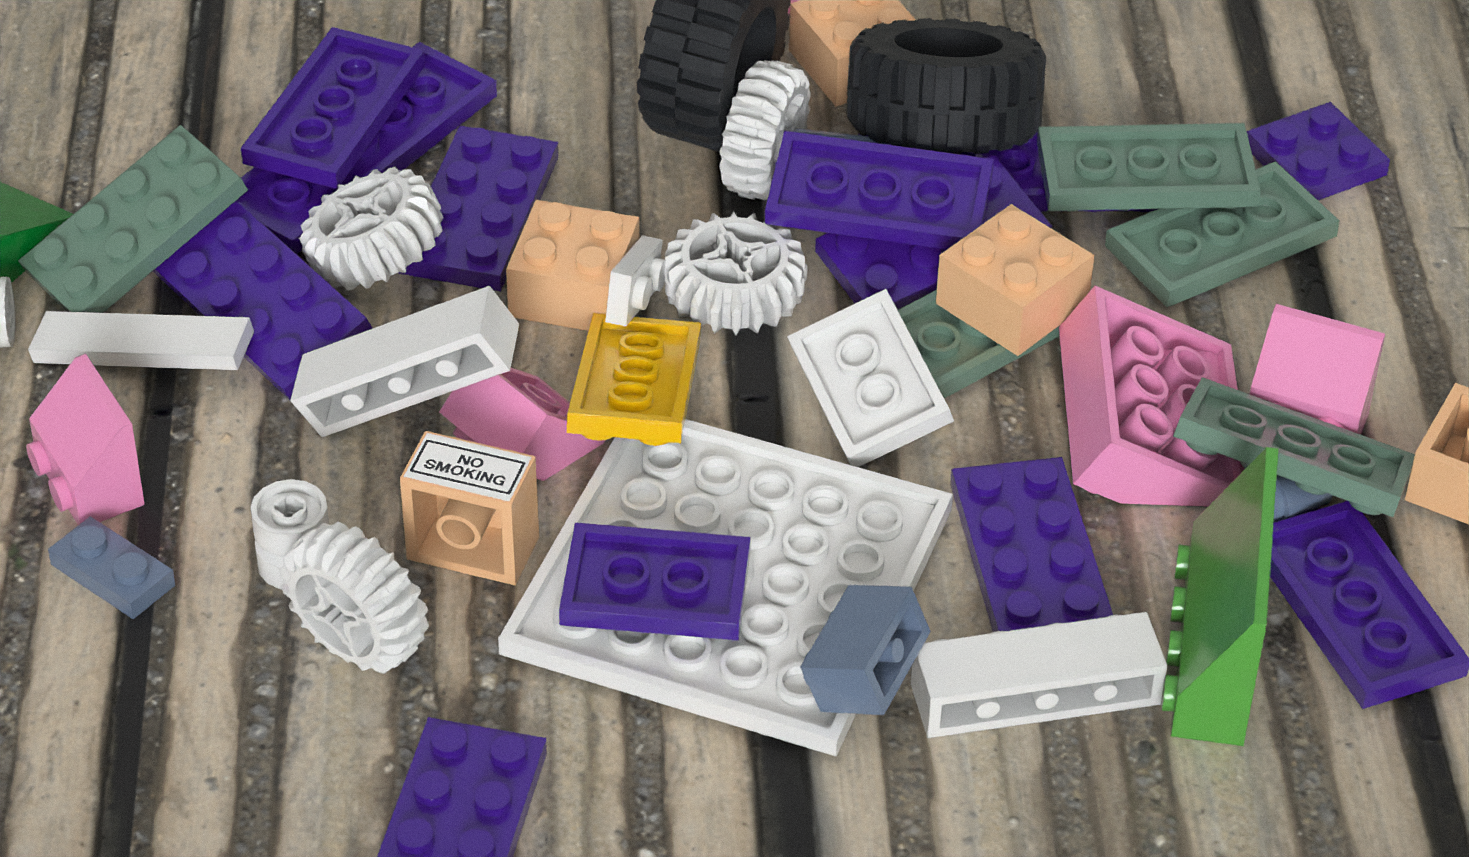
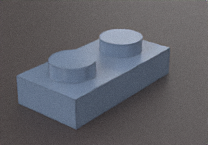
M91 516L48 549L50 563L53 567L132 619L136 618L175 586L173 569Z

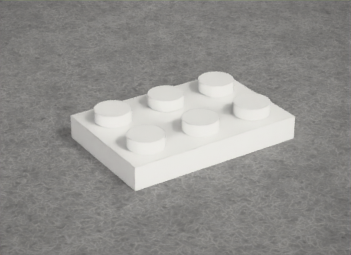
M887 289L787 336L851 466L860 467L954 422L946 401Z

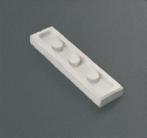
M46 311L28 351L33 363L71 364L76 357L86 354L93 365L238 370L254 329L249 317Z

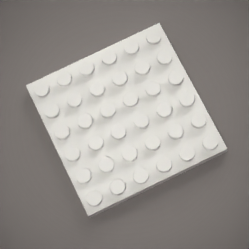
M685 419L681 443L669 442L664 445L653 446L644 444L638 439L615 437L498 638L499 655L837 756L856 714L820 712L812 692L804 680L800 666L848 585L912 586L914 591L952 510L953 494ZM575 522L751 537L750 559L739 641L560 626L559 606Z

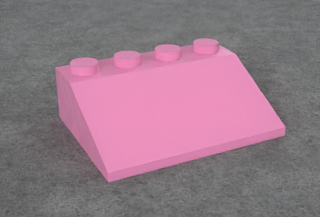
M1094 286L1059 326L1073 484L1090 493L1099 494L1121 504L1208 507L1245 468L1241 465L1240 461L1219 453L1215 455L1199 453L1191 449L1186 444V441L1173 436L1179 418L1202 377L1238 390L1231 344L1098 286Z

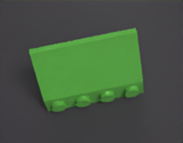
M1266 447L1193 522L1190 545L1178 544L1174 579L1185 580V587L1174 586L1170 622L1181 623V631L1170 630L1166 658L1167 666L1177 667L1176 676L1166 674L1162 700V711L1173 712L1171 737L1244 746L1267 625L1279 448Z

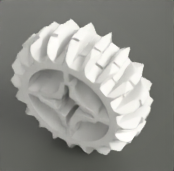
M758 60L746 72L745 78L739 83L738 92L732 98L731 110L726 116L727 123L722 133L724 137L723 145L719 151L722 157L719 165L722 173L721 178L723 185L727 186V190L752 200L755 198L768 199L784 131L794 132L796 128L806 129L808 127L806 122L810 112L808 102L811 93L808 77L805 76L803 70L794 68L792 64L781 61Z
M392 167L384 173L374 169L368 176L360 178L355 175L352 182L346 185L338 184V190L333 194L323 195L321 197L322 204L312 207L308 211L310 218L302 223L303 234L299 240L310 267L333 288L343 285L348 291L362 284L367 289L375 281L384 280L387 283L390 276L397 272L406 273L408 265L412 262H421L423 260L422 252L432 249L435 246L434 238L438 237L443 231L440 224L443 220L440 211L441 206L431 186L424 181L421 175L415 176L411 169L399 172L396 167Z
M734 211L728 218H720L712 213L709 222L705 223L693 219L690 229H679L676 239L668 242V249L665 252V293L668 296V303L675 305L679 317H691L693 322H700L701 326L706 323L710 324L714 334L721 328L732 329L735 335L742 328H750L758 334L763 323L777 327L781 316H792L796 304L801 303L802 296L805 293V281H807V264H805V256L801 250V242L792 239L790 229H777L776 225L759 222L755 213L748 218L737 217Z
M339 521L333 525L323 523L318 528H313L290 547V551L283 557L284 565L279 570L284 581L281 588L283 593L291 599L288 605L290 610L299 615L302 620L301 627L307 628L314 635L315 643H322L329 652L343 658L347 663H356L362 671L372 668L377 672L385 674L392 667L395 668L402 661L405 662L417 651V646L425 639L424 632L429 628L425 617L428 609L426 604L418 598L421 592L419 586L411 583L407 576L409 570L401 568L394 560V552L388 554L380 547L377 538L367 539L360 528L355 526L349 529Z

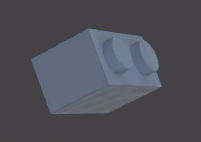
M848 585L800 666L804 680L809 686L820 712L885 714L931 632L912 586Z

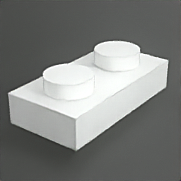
M642 235L610 273L605 322L627 326L639 310L647 308L653 293L662 290L665 283L666 260L661 259L662 239Z

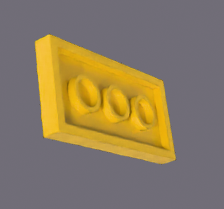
M593 313L567 412V433L582 434L587 439L598 441L607 440L612 437L638 439L644 444L653 446L664 445L669 442L681 443L699 351L701 323L634 317L627 326H621L605 322L606 314Z

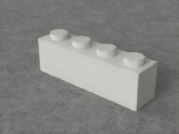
M490 286L481 288L303 354L290 401L321 437L328 436L510 371L519 323Z
M1147 612L927 642L924 643L912 664L911 687L927 738L1161 705L1167 663Z

